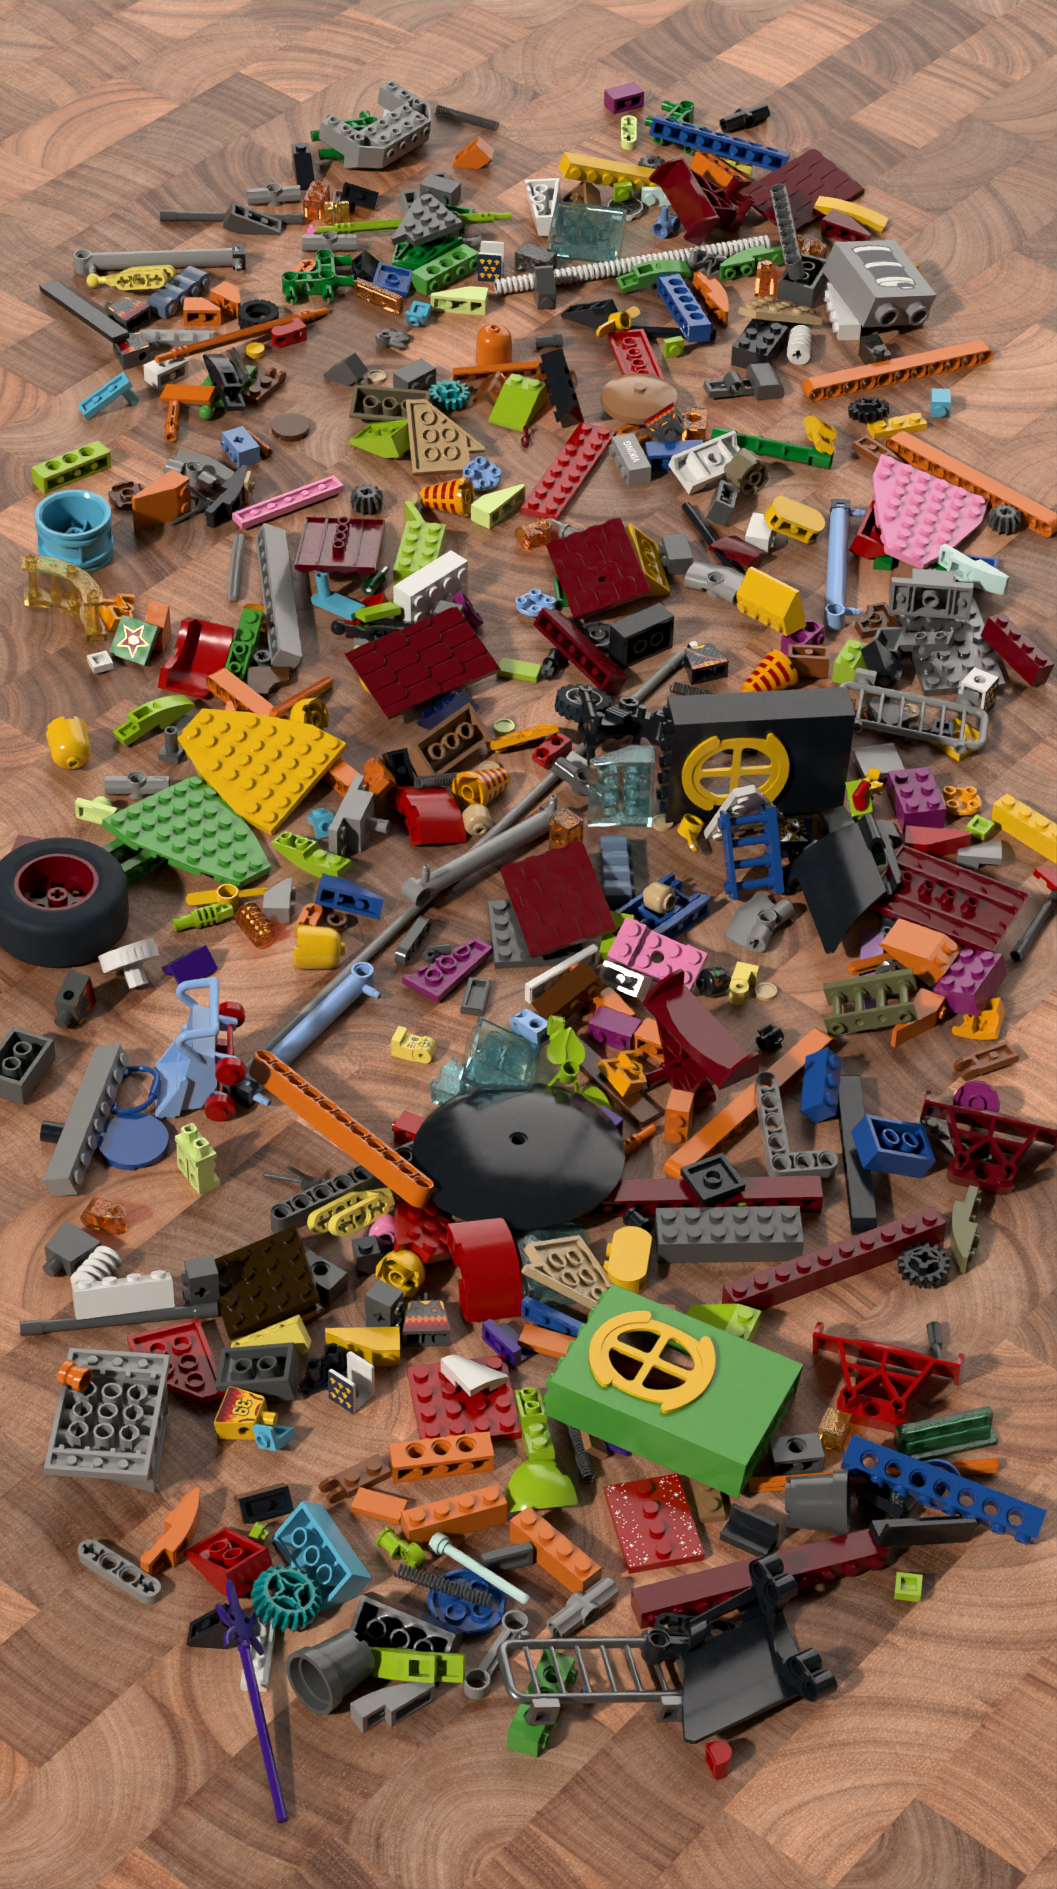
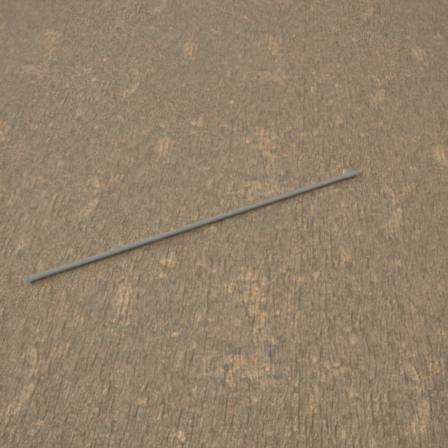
M676 651L630 697L640 702L671 671L675 670L684 661V654ZM595 737V744H596L601 738ZM583 742L573 750L581 757L587 753ZM550 772L469 850L504 832L560 777ZM440 892L431 896L424 906L418 907L414 903L411 904L259 1050L270 1052L351 974V968L354 964L368 962ZM254 1055L244 1063L246 1074L250 1070ZM223 1084V1093H226L228 1096L231 1094L230 1085Z

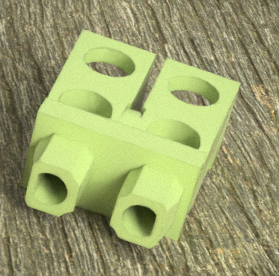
M194 1123L183 1126L181 1133L175 1136V1142L177 1143V1166L198 1194L202 1195L221 1186L220 1179L214 1172L216 1167L214 1159H217V1153L198 1131Z

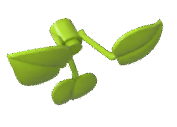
M572 1027L561 1031L552 1039L547 1049L549 1061L554 1065H561L557 1075H555L548 1086H553L558 1080L564 1084L574 1083L575 1094L586 1098L598 1107L603 1105L612 1111L607 1097L599 1088L586 1085L581 1092L579 1091V1079L576 1076L579 1072V1066L585 1059V1048ZM518 1080V1081H516V1082H529V1083H533L532 1081H529V1080Z

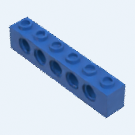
M679 273L658 275L657 292L688 343L710 341L713 325L702 311L701 305L697 303L696 297L692 295L691 289L687 287L685 280L682 279Z

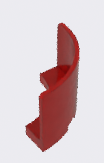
M192 617L181 620L180 631L175 645L178 650L176 655H171L166 664L160 668L158 688L205 699L211 693L205 679L207 676L225 667L233 640L234 628Z
M394 786L387 793L388 808H394L407 816L405 822L409 831L411 846L466 842V832L460 809L453 796L445 788L436 786L417 789L415 786Z
M495 1218L447 1224L446 1246L450 1251L455 1268L460 1267L462 1279L458 1280L459 1311L466 1322L521 1316L523 1290L519 1260L512 1235L504 1219Z

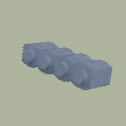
M193 266L187 267L181 275L175 276L170 283L162 286L159 292L153 293L148 298L147 304L150 305V312L165 319L170 318L177 310L184 307V297H197L199 293L209 287V273Z
M626 835L600 836L599 851L605 900L608 907L624 906L631 899L635 898V886H631V884H634V872L629 870L632 869V856H628L631 855V842H627Z

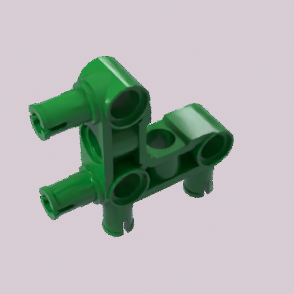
M665 99L662 102L661 110L669 112L665 117L691 124L694 120V103L692 101L684 100L680 103H675ZM648 115L645 119V126L651 127L654 117ZM653 136L655 144L661 145L665 141ZM688 146L683 148L686 154L689 153V155H692L695 151Z
M365 110V112H360V118L343 120V122L360 131L378 119L371 117L370 112ZM320 130L310 131L312 142L321 140L319 139ZM333 147L318 149L320 160L335 158L339 162L344 163L345 155Z
M321 249L316 252L315 271L284 272L282 274V293L286 295V302L291 304L292 299V302L296 303L297 295L317 294L323 295V301L327 302V298H329V302H332L334 300L333 292L338 287H354V275L337 276L335 274L337 266H352L351 254L335 255L328 249Z

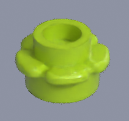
M256 1522L248 1539L263 1545L269 1534V1531L266 1530L267 1524L262 1525Z

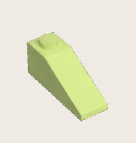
M468 286L431 293V311L485 316L488 306V288Z
M520 484L481 496L471 504V521L491 529L525 502L526 485Z

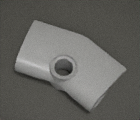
M179 449L175 459L169 458L164 468V474L174 470L188 477L190 486L199 487L210 495L219 492L222 484L234 474V471L211 457Z
M696 560L689 567L685 575L684 587L703 591L705 588L709 597L722 598L732 605H737L736 593L745 575L727 566Z
M761 891L736 910L725 933V937L745 949L762 952L765 950L769 939L774 936L775 929L794 915V907L785 899L773 904Z

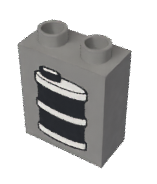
M896 240L835 242L822 271L862 327L917 326L924 324L929 317L930 308L936 297L935 292Z

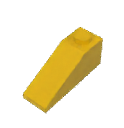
M399 1327L325 1328L326 1346L330 1343H336L347 1353L351 1351L374 1366H400Z

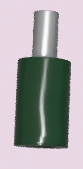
M384 566L380 571L376 570V573L371 574L361 585L362 592L368 596L373 595L385 582V575L389 572V568Z

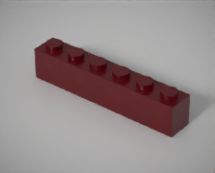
M542 608L533 625L597 688L607 693L619 694L628 676L560 611Z

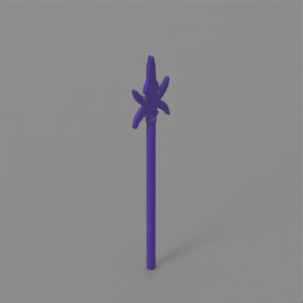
M230 1579L226 1582L229 1604L228 1612L220 1603L215 1605L220 1618L229 1627L224 1634L223 1643L224 1646H227L231 1639L235 1637L233 1641L238 1645L237 1650L241 1657L277 1822L285 1823L288 1821V1816L250 1652L251 1645L260 1656L264 1654L259 1640L250 1632L255 1626L256 1614L254 1612L246 1622L244 1621L246 1617L239 1604L234 1584Z

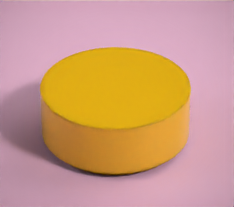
M250 343L246 346V355L252 359H259L265 355V347L261 343Z

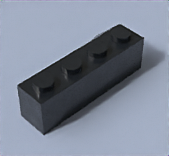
M563 349L540 355L542 362L539 363L542 374L546 373L547 376L544 379L546 389H551L552 395H549L551 405L556 406L557 409L554 412L556 422H561L562 428L584 422Z

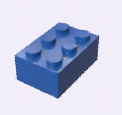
M865 1114L851 1131L863 1169L921 1179L936 1162L924 1125Z

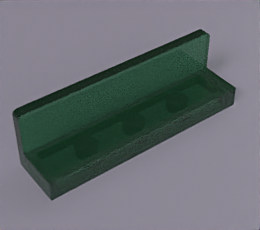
M990 1406L895 1426L893 1443L897 1452L920 1461L997 1445L998 1438L992 1428L994 1413Z

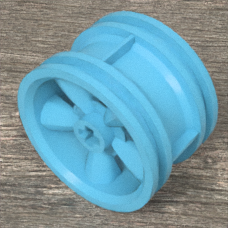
M64 490L47 496L37 505L34 517L38 536V557L45 568L60 575L82 576L101 570L111 561L114 555L113 536L111 533V508L102 496L86 490Z

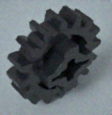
M863 397L855 400V403H850V406H848L849 418H852L853 421L858 420L861 423L883 420V417L887 418L890 414L889 403L876 397Z
M916 1242V1247L909 1244L907 1245V1251L902 1249L901 1255L898 1256V1273L902 1274L903 1281L910 1280V1286L917 1283L920 1289L923 1285H927L931 1289L933 1283L940 1286L941 1280H947V1274L950 1272V1258L945 1257V1250L938 1251V1245L932 1248L929 1247V1242H926L925 1246H921L919 1242Z

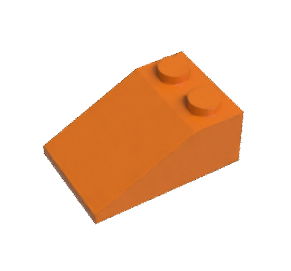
M170 470L132 497L134 529L140 530L174 521L191 511L190 490L185 487L186 483L190 485L189 478L174 470Z
M900 918L879 944L880 947L907 969L912 968L913 973L931 988L946 973L962 950L947 935Z

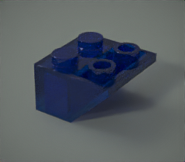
M465 688L458 692L453 690L445 698L442 696L433 702L434 706L424 710L421 713L423 717L416 723L430 731L469 702L475 712L479 708Z

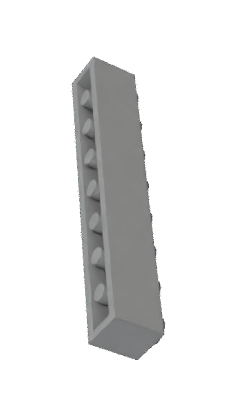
M121 1044L96 1046L43 1179L52 1197L77 1195L81 1184L84 1182V1176L90 1166L94 1150L97 1148L99 1137L103 1132L107 1116L110 1114V1109L116 1098L125 1069L129 1064V1057L124 1052Z

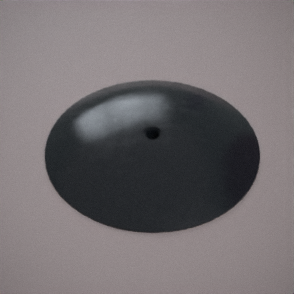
M507 1082L486 1085L468 1090L447 1100L425 1119L416 1133L412 1146V1165L434 1183L429 1198L449 1214L467 1222L502 1218L510 1231H529L555 1227L591 1212L602 1204L616 1188L621 1179L625 1164V1147L620 1132L603 1110L586 1098L568 1090L529 1082Z

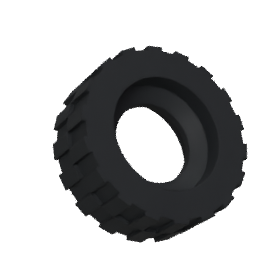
M255 299L243 303L238 310L240 329L279 319V310L276 304L263 299ZM254 316H265L264 318H252Z

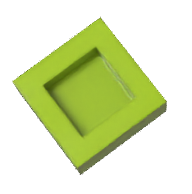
M631 181L613 183L614 202L632 200Z
M681 336L664 339L663 356L665 359L683 355L684 339Z
M976 814L966 825L965 831H971L972 836L984 841L994 830L995 822Z
M897 1572L894 1599L920 1602L923 1575Z

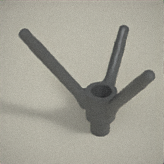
M186 483L185 487L195 494H190V497L195 500L196 508L175 519L170 525L173 526L193 514L207 509L215 500L203 496Z
M288 1165L287 1169L301 1178L267 1172L263 1173L264 1177L300 1183L302 1192L326 1181V1179H318L317 1177L306 1175L291 1165Z

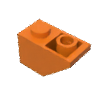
M223 281L210 290V302L221 308L222 312L238 319V310L241 306L239 288Z

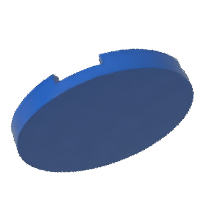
M141 1113L120 1115L113 1118L104 1125L103 1132L98 1140V1148L105 1162L122 1170H134V1168L144 1167L149 1164L153 1166L165 1156L169 1147L168 1131L164 1124L155 1117Z
M468 1568L449 1571L444 1574L442 1579H449V1583L453 1580V1584L457 1582V1585L461 1583V1586L464 1584L465 1587L469 1586V1588H476V1590L480 1589V1594L482 1591H484V1595L486 1592H488V1596L492 1594L489 1606L492 1600H495L490 1609L484 1608L479 1604L476 1605L475 1603L472 1604V1602L464 1601V1599L461 1600L456 1598V1596L445 1595V1593L437 1592L433 1588L429 1590V1616L466 1631L464 1638H476L493 1631L501 1623L502 1617L506 1612L505 1592Z

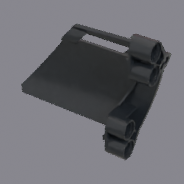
M866 814L857 823L845 826L821 838L782 869L786 893L803 891L825 953H834L860 917L881 897L890 898L893 896L899 885L902 884L901 874L893 850L903 844V839L895 823L878 820L872 814ZM879 853L885 854L893 873L891 879L885 884L873 858V855Z
M775 1552L766 1554L749 1563V1574L753 1586L689 1622L690 1640L685 1651L682 1685V1725L684 1742L697 1744L799 1695L810 1702H815L837 1690L835 1676L829 1670L823 1671L822 1659L817 1650L808 1648L798 1653L786 1624L783 1609L790 1598L798 1594V1584L791 1574L783 1573L784 1565L782 1559ZM736 1609L739 1611L742 1619L741 1625L705 1641L707 1622Z

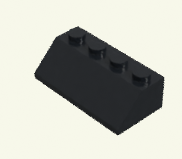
M373 1591L361 1594L350 1626V1630L358 1634L355 1638L359 1642L364 1640L369 1647L416 1649V1651L458 1654L466 1631Z

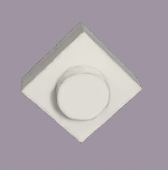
M106 650L87 655V662L94 674L114 669L113 661Z

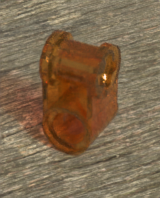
M541 518L537 521L521 525L515 529L514 537L522 548L527 551L546 545L553 539L551 534L552 521Z
M93 1197L80 1216L81 1222L85 1226L113 1235H121L129 1228L128 1221L125 1219L127 1214L126 1207L121 1203L111 1202L100 1197Z

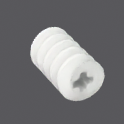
M798 325L789 332L787 357L795 365H803L810 359L812 331L809 327Z
M98 1246L89 1255L88 1259L78 1267L77 1271L72 1274L71 1284H77L80 1280L102 1281L103 1278L110 1277L111 1274L117 1271V1267L122 1265L120 1256L109 1247Z

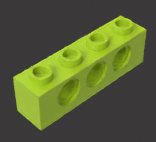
M97 440L31 467L33 484L44 494L53 492L111 468V452Z

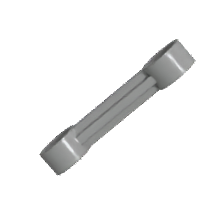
M510 1610L503 1615L500 1635L479 1667L470 1669L465 1674L463 1689L466 1696L479 1700L489 1694L490 1677L499 1665L497 1648L503 1641L515 1639V1635L518 1632L528 1631V1617L525 1613L519 1610ZM516 1621L524 1626L515 1630L508 1628L506 1625ZM476 1679L486 1683L481 1688H473L468 1685L470 1681Z

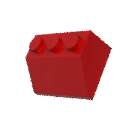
M872 500L849 549L850 552L865 559L887 555L880 538L881 528H877L875 521V500Z

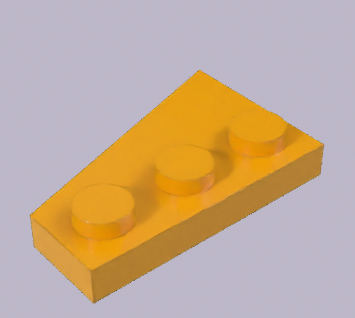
M541 723L491 739L486 742L487 750H495L496 753L507 750L508 746L524 745L526 741L539 740L547 735L559 732L558 725Z

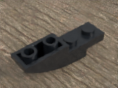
M204 354L203 359L212 385L217 386L225 410L244 411L246 405L241 394L243 386L233 365L222 354Z
M242 465L222 484V495L205 510L208 527L214 528L224 518L231 520L232 513L239 511L245 501L244 480L247 474L245 465Z

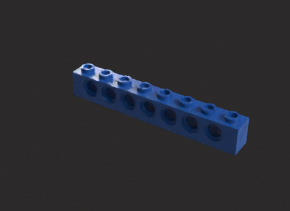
M656 115L653 118L649 135L771 171H776L788 163L790 157L789 152L661 115Z
M852 1435L840 1467L841 1469H849L851 1477L859 1478L861 1476L869 1479L868 1482L876 1487L882 1488L884 1485L892 1488L893 1493L899 1496L907 1497L909 1495L915 1497L918 1503L931 1507V1505L940 1507L941 1511L947 1515L956 1516L958 1514L966 1519L976 1518L977 1526H980L981 1523L990 1527V1531L998 1535L1006 1533L1014 1536L1015 1541L1024 1545L1035 1543L1047 1512L1045 1509L856 1435ZM872 1458L877 1465L874 1468H867L863 1464V1460ZM891 1467L897 1468L901 1475L897 1478L890 1477L887 1469ZM920 1477L924 1480L925 1485L923 1487H916L912 1484L911 1479ZM943 1486L948 1490L949 1495L941 1497L936 1493L935 1489ZM960 1497H970L973 1500V1505L964 1506L960 1502ZM988 1505L994 1506L997 1510V1515H987L984 1507ZM1009 1516H1019L1022 1524L1018 1526L1012 1525L1009 1521Z

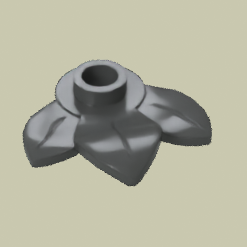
M392 328L383 329L375 337L376 343L379 346H392L397 349H406L404 342L411 339L407 333L396 331Z

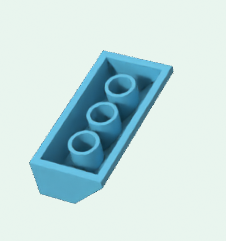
M302 1501L271 1537L288 1564H291L293 1570L301 1567L302 1574L310 1573L309 1580H317L316 1587L321 1589L320 1597H322L320 1612H326L356 1598L372 1580V1577L323 1505Z

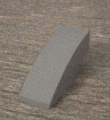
M422 1682L399 1684L367 1694L350 1703L351 1719L362 1733H365L384 1720L393 1727L435 1701V1684Z

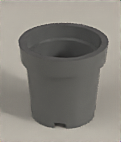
M849 1469L834 1470L831 1474L786 1476L785 1511L788 1513V1519H785L787 1529L834 1532V1535L837 1536L850 1533L851 1491Z
M345 1629L313 1647H303L291 1653L287 1658L286 1672L290 1685L299 1700L315 1714L322 1716L329 1714L341 1704L343 1697L373 1675L371 1670L375 1668V1660L372 1651L364 1640L359 1642L355 1638L358 1634L353 1630Z

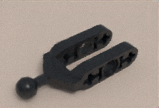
M339 619L331 623V631L337 636L343 635L345 632L354 633L359 638L370 642L376 640L373 635L381 638L416 622L380 619L368 623L349 625Z

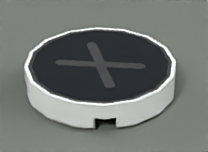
M633 197L632 200L614 202L612 199L608 203V214H611V217L615 220L632 221V218L636 217L638 219L643 212V204Z

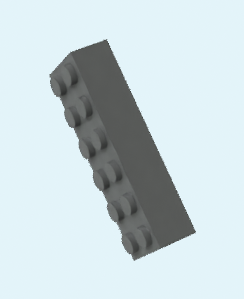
M800 1206L656 1208L655 1212L657 1263L782 1262L795 1259L803 1254L804 1240Z

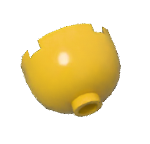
M306 698L294 704L289 718L291 721L311 724L323 730L324 727H328L329 715L326 705L321 704V699Z
M405 1249L399 1252L391 1251L386 1254L376 1266L375 1274L376 1278L380 1277L381 1281L404 1291L405 1298L406 1296L413 1297L419 1291L425 1281L426 1270L422 1260L415 1253Z

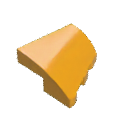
M118 593L116 599H97L95 606L109 631H117L122 615L133 618L134 594Z
M1001 997L991 998L979 1016L965 1014L963 1016L964 1022L960 1026L952 1027L953 1035L979 1040L998 1039L1006 1013Z
M637 1050L621 1051L618 1058L602 1059L597 1065L599 1070L622 1097L636 1093L647 1083L646 1076L642 1072L643 1066L637 1062L639 1055Z

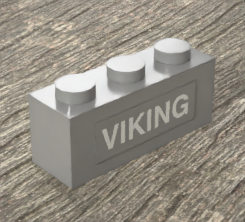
M635 434L612 436L609 453L614 457L616 467L620 468L622 479L626 480L628 486L651 482V465Z

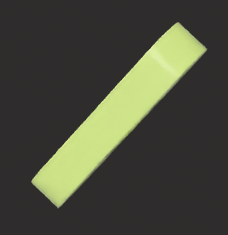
M627 115L621 118V147L625 150H632L636 148L637 119L634 116Z

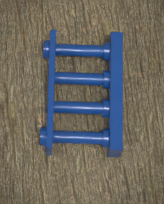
M771 803L762 804V811L759 814L730 818L728 812L721 810L717 823L719 830L722 831L727 882H724L725 894L733 900H738L737 891L768 887L776 894L785 893L776 806ZM758 822L764 824L765 832L762 835L732 839L731 826ZM757 844L766 845L767 854H764L763 857L734 861L733 848ZM762 865L768 867L769 875L766 878L736 882V869Z

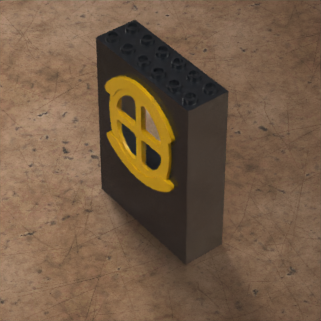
M847 687L667 696V705L663 706L665 722H662V734L664 738L660 739L661 752L663 751L662 755H659L661 771L657 772L660 787H656V798L660 800L659 810L660 814H664L665 823L680 822L685 814L695 815L702 821L712 820L731 791L735 788H740L738 787V781L742 775L769 774L768 780L763 785L756 786V788L759 789L760 794L763 793L770 803H773L779 809L780 813H783V816L820 814L821 811L844 805L845 782H847L856 716ZM744 748H752L761 751L770 758L771 764L740 767L742 750ZM726 749L734 750L731 767L701 769L703 763L714 754ZM704 777H731L730 787L704 788L700 784V779Z

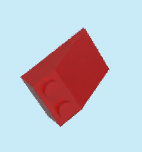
M226 1527L183 1552L184 1556L219 1593L227 1596L226 1582L231 1579L238 1599L244 1597L248 1591L253 1589L255 1580L258 1579L263 1571L266 1572L270 1566L273 1567L268 1548Z

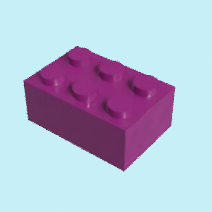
M930 767L888 771L886 791L902 833H905L906 826L944 828L946 806Z
M962 948L946 973L933 988L934 993L946 997L945 1007H947V1012L975 1016L981 1014L1007 976L1003 954Z

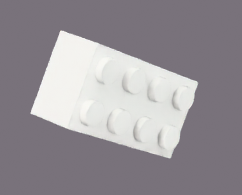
M450 550L394 585V604L401 607V614L394 616L396 620L418 622L432 616L440 600L452 603L455 601L453 595L457 592H463L464 595L468 593V561Z

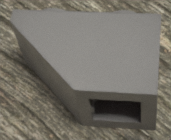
M287 878L264 892L263 924H290V917L295 916V902H292V900H296V887H292V878Z

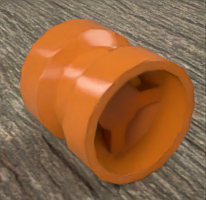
M66 1360L61 1365L57 1374V1382L64 1386L70 1385L73 1390L79 1393L87 1389L92 1379L91 1369L78 1367L76 1362Z

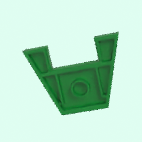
M447 236L440 245L422 244L414 247L408 240L396 244L391 264L392 266L416 270L464 244L463 237Z

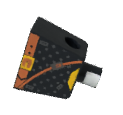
M692 641L684 650V667L691 686L728 677L729 661L712 643L699 645L698 642Z

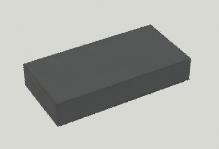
M469 977L460 1014L483 1017L491 988V980Z
M531 1541L481 1554V1565L495 1574L533 1564V1546Z

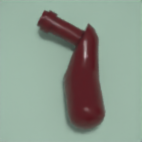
M525 425L523 427L525 435L521 438V445L527 448L531 434L528 433V426Z

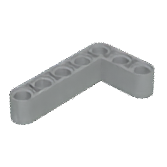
M771 1072L760 1073L756 1079L754 1094L768 1176L820 1175L821 1180L831 1179L835 1175L838 1164V1157L835 1152L831 1150H816L790 1153L777 1078ZM822 1163L830 1164V1166H824ZM799 1165H805L807 1168H801ZM775 1167H782L784 1170H778Z

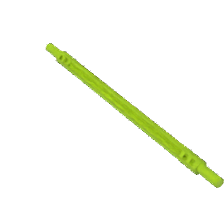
M511 212L455 215L462 221L463 225L512 220ZM402 219L334 224V226L316 227V233L322 234L324 231L329 230L337 234L396 230Z

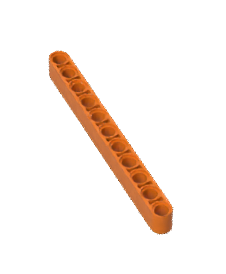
M976 340L809 377L803 381L801 388L810 401L818 402L987 364L993 359L994 353L985 341Z
M899 431L886 440L885 447L893 451L902 460L936 478L989 500L987 506L994 508L995 505L1002 506L1004 504L1008 506L1011 504L1012 508L1017 507L1022 516L1021 524L1042 536L1050 537L1057 532V513L905 431Z
M226 668L216 671L205 679L208 689L226 704L227 701L232 700L236 711L269 716V710L275 707ZM286 715L281 717V719L290 720ZM338 758L321 780L345 797L355 775L361 774L341 758ZM364 780V785H367V790H368L367 781Z
M814 1028L766 1071L776 1076L780 1098L804 1078L806 1056L827 1047L833 1051L836 1044L835 1038L818 1028ZM756 1080L666 1161L663 1168L664 1174L673 1179L683 1178L680 1175L681 1167L720 1154L759 1119L754 1094Z
M257 1050L255 1052L249 1070V1075L410 1205L417 1208L427 1206L434 1183L274 1054L266 1050Z

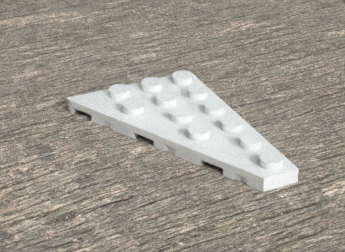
M754 784L733 789L704 830L705 839H722V831L719 830L717 823L721 810L728 812L730 818L759 814L762 811V804H769V799L763 793L760 794L759 789ZM776 808L777 819H784L783 813H780L779 809ZM758 822L731 826V834L738 836L751 829L753 831H760L764 829V824Z

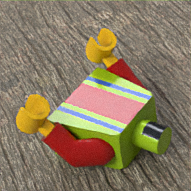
M870 768L866 778L845 782L852 818L855 823L866 814L874 816L871 803L874 799L873 794L881 795L884 789L883 783L878 782L881 773L879 769Z

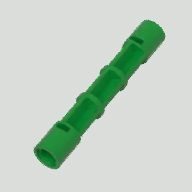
M714 426L710 440L735 430ZM735 431L738 447L751 450L756 455L763 454L777 457L781 460L797 461L828 470L832 466L834 452L830 455L826 452L821 453L813 446L806 447L791 444L789 441L782 442L763 438L760 435L757 437Z

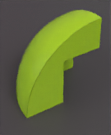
M527 1459L517 1467L510 1478L505 1498L507 1512L523 1511L528 1506L535 1510L578 1505L574 1486L569 1476L562 1475L556 1468V1462L550 1459L532 1461Z

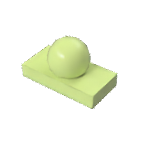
M98 796L92 801L77 798L75 801L76 818L102 825V819L118 812L117 808L112 807L109 799L104 796Z

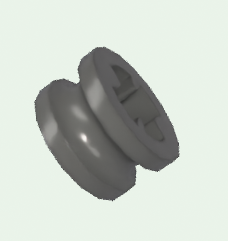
M258 650L253 654V664L255 667L271 666L269 651Z

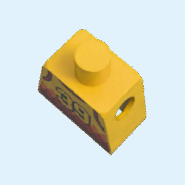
M229 1386L214 1421L217 1439L255 1440L252 1427L260 1424L275 1428L278 1422V1413L268 1412L265 1397Z

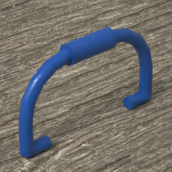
M127 1066L123 1078H127L129 1072H148L154 1076L148 1095L149 1098L142 1105L128 1109H118V1104L113 1103L111 1114H133L149 1107L157 1099L162 1081L160 1080L159 1073L148 1066Z

